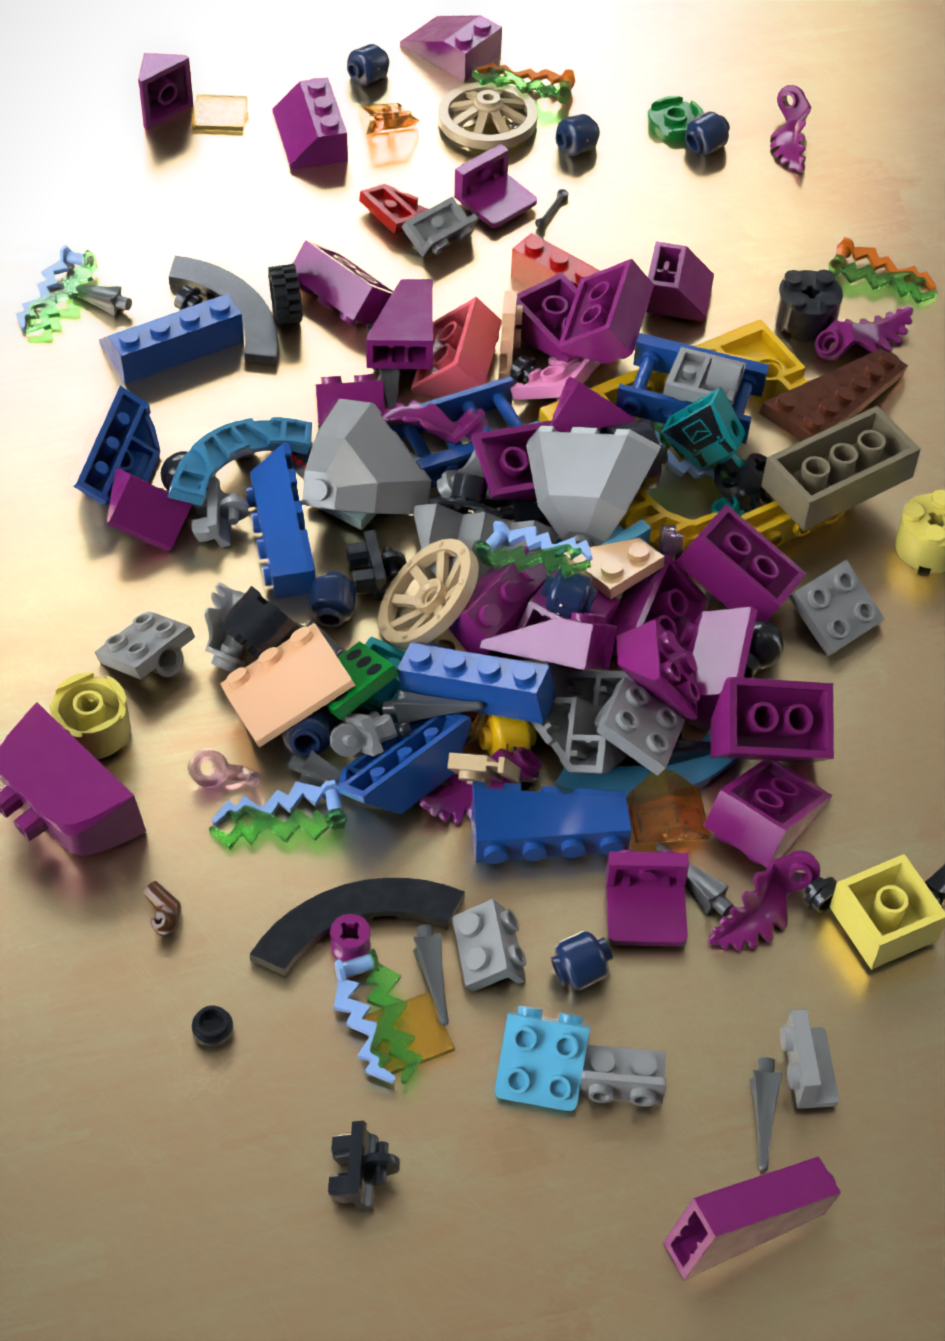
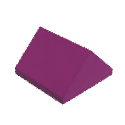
M144 52L138 75L143 128L149 130L193 107L194 101L190 59L187 55Z
M570 376L565 382L550 426H554L558 432L570 433L572 427L599 429L609 425L634 422L636 418Z
M117 468L114 473L106 524L169 552L175 543L192 504L168 498L169 491Z

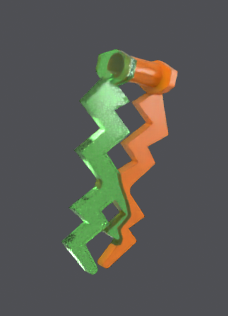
M494 63L472 70V77L480 85L494 83L498 88L513 84L521 93L536 90L542 98L556 96L561 104H567L576 82L574 70L565 69L562 75L546 68L539 72H535L531 68L514 72L506 64L497 67ZM488 72L491 73L490 75H487V76H483L482 74H480V73H488ZM529 78L531 81L525 82L523 79ZM547 79L551 84L545 86L541 80Z
M844 237L837 244V250L828 263L829 271L834 273L835 276L842 274L850 284L863 278L867 280L873 290L891 284L895 287L900 298L910 293L916 304L936 298L938 293L935 291L937 286L927 271L918 273L915 265L904 269H897L889 256L879 258L875 247H854L852 239ZM851 255L855 262L867 258L870 264L857 269L855 262L846 265V259ZM885 267L887 273L877 276L875 270ZM910 277L911 280L913 281V282L905 283L904 279ZM924 283L931 291L920 293L917 286Z

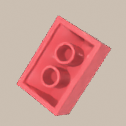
M477 296L433 321V369L416 370L411 386L413 393L441 398L487 383L486 379L493 362L495 346L499 340L502 320Z

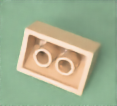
M315 623L309 627H302L296 630L289 640L278 647L265 650L258 660L245 668L234 670L228 675L227 680L220 683L229 701L259 748L355 686Z

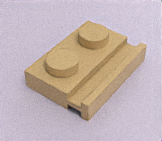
M450 752L447 767L459 775V780L467 781L468 785H472L473 781L486 782L487 787H490L491 781L502 782L503 776L513 783H519L521 769L505 757H499V762H496L485 755Z

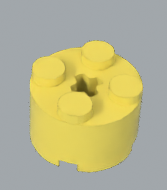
M936 490L933 493L916 496L904 506L896 534L895 548L899 557L907 565L917 570L921 566L930 568V573L945 572V490Z
M80 673L67 678L58 685L55 690L56 694L53 700L50 701L51 716L96 759L107 757L128 744L130 741L131 724L126 695L120 683L109 676H106L105 679L95 677L94 673Z

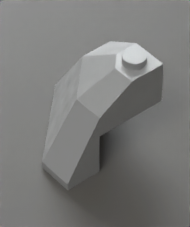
M339 399L315 436L305 468L302 505L366 513L414 514L415 506L429 504L431 479L423 469H420L409 454V449L397 433L391 430L374 403Z
M540 426L526 445L539 509L563 541L575 537L577 544L587 540L589 547L602 545L608 540L627 512L661 446L630 429H616L615 434H599L598 428L572 427L571 432L568 433L558 432L554 426Z
M437 503L417 505L414 508L421 550L432 543L444 539H456L463 542L475 553L478 559L479 572L477 582L505 552L527 546L526 540L509 547L500 546L492 557H485L481 553L480 547L494 533L493 523L495 521L503 522L509 530L536 526L538 535L548 532L552 544L559 537L554 528L535 520L511 523L487 512L461 514ZM541 547L534 549L541 559L544 556ZM456 556L449 557L448 576L458 558ZM437 561L428 566L435 575Z
M519 660L550 666L556 698L544 724L532 722V725L544 741L554 749L561 759L560 762L569 773L606 775L629 756L596 732L598 726L594 723L601 708L612 697L616 685L625 676L633 681L625 671H569L550 662Z

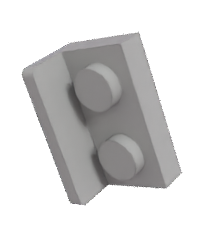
M587 1045L579 1097H586L599 1103L620 1100L631 1101V1103L637 1106L662 1104L666 1089V1078H664L665 1051Z

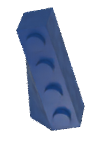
M225 294L99 338V344L124 384H128L243 343L242 313L229 294Z
M283 443L250 472L251 486L245 487L249 508L255 507V512L251 513L253 532L260 533L261 538L256 539L259 560L266 559L267 565H262L265 586H272L274 600L310 594L312 582L316 579L307 529L305 530L302 502L299 500L295 469H292L290 443Z
M434 642L410 643L396 669L399 673L398 677L403 691L439 698L480 701L483 703V709L472 712L544 724L556 698L549 665L453 650Z
M473 781L471 831L475 863L488 862L498 864L505 860L518 859L537 861L545 857L558 856L576 858L584 854L603 853L608 855L609 852L629 850L632 828L625 791L577 788L572 794H564L555 786H542L539 792L521 791L520 784L505 783L503 789L487 788L486 782Z

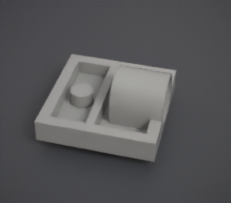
M681 347L665 383L663 395L674 397L680 401L695 402L721 387L732 405L744 376L746 363Z
M847 559L788 596L826 656L833 654L885 620Z
M147 611L136 616L132 624L120 633L107 638L105 644L98 648L95 654L101 664L140 680L150 672L164 677H172L180 671L183 665L184 657L181 648L192 641L195 635L190 625Z
M625 676L616 685L612 697L601 708L594 723L598 726L596 731L598 734L658 776L668 765L685 719Z

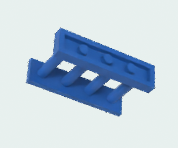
M639 333L635 346L633 365L640 368L633 386L619 385L616 406L631 416L666 424L669 416L693 403L690 401H680L674 397L646 390L653 370L670 374L681 347L746 363L745 373L732 407L745 430L742 444H746L752 417L744 415L750 395L762 397L769 365Z
M511 376L421 403L423 407L430 403L436 405L452 422L458 421L469 409L474 411L482 409L484 412L498 409L509 428L523 425L511 406L513 396L510 388L513 387L514 381ZM409 425L389 426L392 431L397 433L400 439L406 437L416 455L420 457L416 459V463L431 479V488L437 487V480L442 478L444 472L463 468L475 449L473 442L462 444L459 440L455 444L445 441L449 449L431 454L420 435V432L426 430ZM486 425V427H485L481 432H486V431H491V430H490V428L488 427V425Z

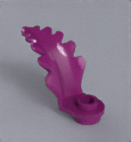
M791 84L782 87L777 95V104L786 123L770 135V139L777 137L770 144V149L780 146L775 151L774 157L777 158L783 154L780 159L781 164L784 165L789 162V170L796 169L800 173L805 171L804 162L806 160V157L802 155L806 148L801 144V141L805 139V135L800 133L806 126V119L812 107L804 91L797 85ZM788 95L792 97V105L788 103Z
M910 306L904 309L898 308L895 314L889 311L885 314V318L879 315L875 316L873 322H869L864 318L860 319L859 323H854L847 318L843 321L835 320L816 337V352L823 360L833 361L841 357L853 344H859L871 353L879 350L878 347L886 351H892L893 348L889 340L896 344L902 342L898 334H908L905 324H912L911 315L914 312L913 308ZM835 342L834 346L829 349L830 345Z
M412 400L408 407H405L402 403H397L394 409L387 408L382 416L388 426L409 425L418 427L449 443L455 444L464 436L471 440L472 434L480 433L489 422L484 417L485 412L482 409L477 411L469 409L460 417L457 422L459 425H457L436 405L430 403L423 407L416 400Z
M519 747L515 753L500 748L490 757L496 762H499V757H505L520 767V782H534L539 777V770L542 768L539 758L532 751L523 747ZM452 775L446 780L449 786L440 785L435 791L428 793L419 802L420 806L428 810L432 816L436 817L439 814L441 820L445 822L449 820L451 815L455 824L462 823L464 812L471 820L472 785H468L467 781L459 780V775ZM503 776L502 782L491 781L490 787L487 788L503 789L505 783L513 784V782Z
M798 850L790 853L788 856L770 861L765 872H757L754 875L755 890L753 892L745 891L742 894L741 898L744 906H734L730 909L729 913L732 918L723 917L720 920L722 927H713V933L709 935L708 943L710 945H720L724 950H728L730 944H732L735 950L741 951L744 948L745 941L748 942L751 949L757 948L758 934H761L767 942H771L774 939V924L781 930H784L788 925L787 898L789 894L807 888L811 882L820 877V864L814 855L807 851ZM802 870V871H804L805 873H799V872H796V871Z

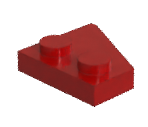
M385 183L361 190L359 195V202L394 234L404 232L401 227L407 220L429 209L418 204L419 197L401 192L397 188Z

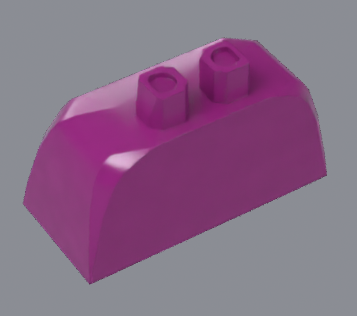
M38 702L21 717L0 743V780L3 784V787L0 788V813L8 818L20 807H23L26 812L13 822L18 831L28 841L47 831L66 851L82 856L106 851L147 831L135 796Z

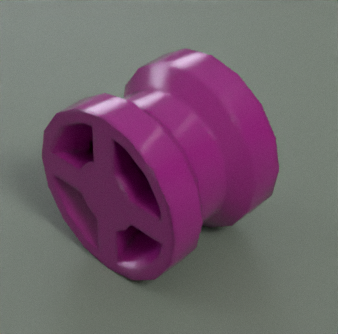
M345 914L336 918L330 929L331 950L336 960L341 959V962L369 954L371 935L368 922L356 914ZM346 934H348V935H349V934H353V935L355 934V935H357V936L354 937V938H353V937H349V938H348V937L346 936Z

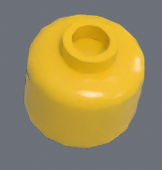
M488 714L484 720V726L478 730V740L481 748L487 749L490 756L500 748L515 753L519 747L530 750L531 746L535 745L536 729L532 722Z

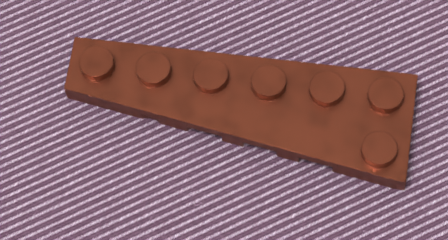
M881 348L765 401L759 414L800 441H803L854 417L904 375L908 365L902 362L894 353Z

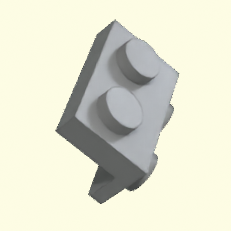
M451 196L407 220L401 228L423 258L432 252L435 255L440 254L455 239L461 242L468 238L474 232L472 227L479 218L476 214L467 217L454 197Z
M491 899L452 917L465 987L474 992L507 977L517 984L526 981L523 969L526 966V957L522 948L518 945L516 936L519 924L515 914L510 909L504 908L497 901Z
M807 1009L790 1010L786 1026H781L780 1041L782 1050L784 1052L787 1051L789 1060L787 1066L788 1085L791 1090L794 1089L797 1109L837 1106L839 1095L826 1030L823 1027H810Z

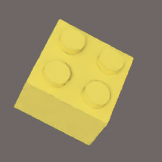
M905 854L837 882L829 906L871 970L938 941L945 925L944 909Z

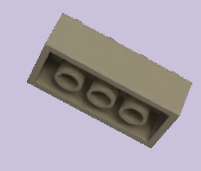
M875 406L767 457L761 486L795 523L805 531L913 478L921 449L878 406Z

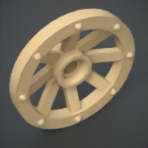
M482 81L461 85L449 91L441 99L438 106V123L443 133L461 145L476 149L490 150L500 144L506 148L517 145L534 133L538 122V108L532 97L515 86L500 82ZM511 108L523 109L527 117L516 112ZM466 110L453 120L449 116L450 112ZM502 115L520 126L510 131ZM473 118L477 121L473 132L461 128V126ZM486 124H495L500 134H483Z
M444 539L428 545L408 560L393 578L383 596L378 614V626L382 636L395 647L408 649L412 642L429 643L447 630L462 613L475 589L479 572L478 559L475 553L459 540ZM456 556L458 558L448 576L449 557ZM437 561L436 578L429 579L423 570ZM415 579L420 585L416 595H404L409 585ZM398 607L417 608L396 619ZM414 624L409 631L399 632V630Z

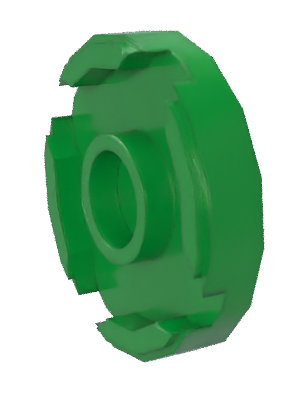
M665 96L651 103V108L647 110L646 115L647 127L654 135L662 139L685 141L687 124L703 114L704 110L697 102L691 99L689 103L683 101V97Z

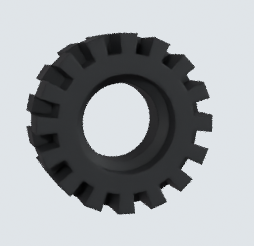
M295 264L269 266L270 299L276 325L302 322L301 293Z

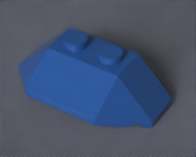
M122 386L116 389L92 427L69 477L74 488L102 505H109L114 473L117 468L149 482L161 453L156 429L150 417L149 403Z
M453 713L409 723L412 728L411 733L405 737L397 733V737L381 743L383 753L376 756L363 753L342 768L339 783L337 784L338 792L362 803L402 814L412 808L415 803L428 793L437 789L441 783L454 774L453 771L447 768L449 752L462 753L472 725L471 718L460 713Z

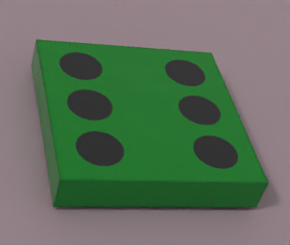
M359 641L338 657L355 686L323 707L339 720H342L394 680L399 673L392 663Z

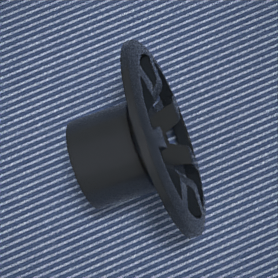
M759 453L750 454L746 460H743L744 463L739 469L731 474H727L732 478H721V469L723 468L719 463L714 469L715 484L722 496L732 505L734 504V497L727 492L725 487H738L739 490L735 497L738 500L740 510H744L745 513L761 507V501L767 504L775 501L761 486L767 457ZM746 495L750 496L751 507L740 503Z
M455 473L450 498L434 497L428 501L429 504L437 503L461 514H469L471 512H468V510H473L474 513L487 512L499 518L503 517L501 511L484 505L488 485L484 477Z

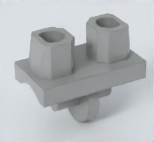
M212 478L202 506L193 504L199 517L205 515L207 517L193 520L192 531L199 542L215 539L221 548L231 546V525L238 524L240 520L248 516L249 504L244 498L239 497V494L236 492L224 493L220 489L219 478Z
M376 711L366 715L351 712L342 719L344 723L335 727L331 732L330 745L334 752L341 756L349 757L358 752L376 756L384 752L381 743L397 737V732L392 718L388 714L380 716Z

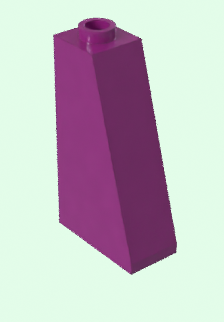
M400 279L366 336V368L433 369V279Z
M818 1156L693 1198L663 1243L683 1279L686 1280L825 1215L840 1196L841 1191L837 1187L833 1175L826 1169Z

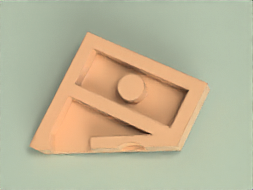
M504 290L498 380L510 376L514 348L520 349L521 329H515V325L522 324L523 305H516L517 291Z
M640 538L589 547L593 557L592 561H588L582 552L574 553L571 550L564 553V565L591 577L593 587L609 599L616 597L664 567V555Z

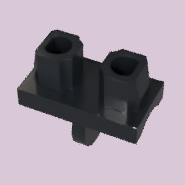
M375 530L364 531V542L346 545L349 568L368 566V569L352 571V580L357 588V594L374 592L376 602L382 601L385 594L384 584L387 582L386 576L393 580L400 569L406 564L405 555L399 551H393L391 547L384 548L383 554H380Z
M364 1120L353 1121L351 1132L332 1137L331 1151L333 1159L338 1164L349 1163L348 1172L331 1174L328 1183V1193L335 1202L354 1203L361 1212L374 1211L376 1186H386L387 1176L394 1175L400 1170V1159L396 1155L388 1153L389 1143L379 1142L377 1135L366 1130L367 1123Z

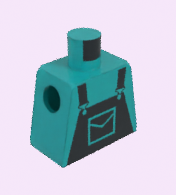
M721 387L669 416L661 432L670 443L699 469H704L718 461L725 472L731 474L744 463L736 451L744 439L745 430Z

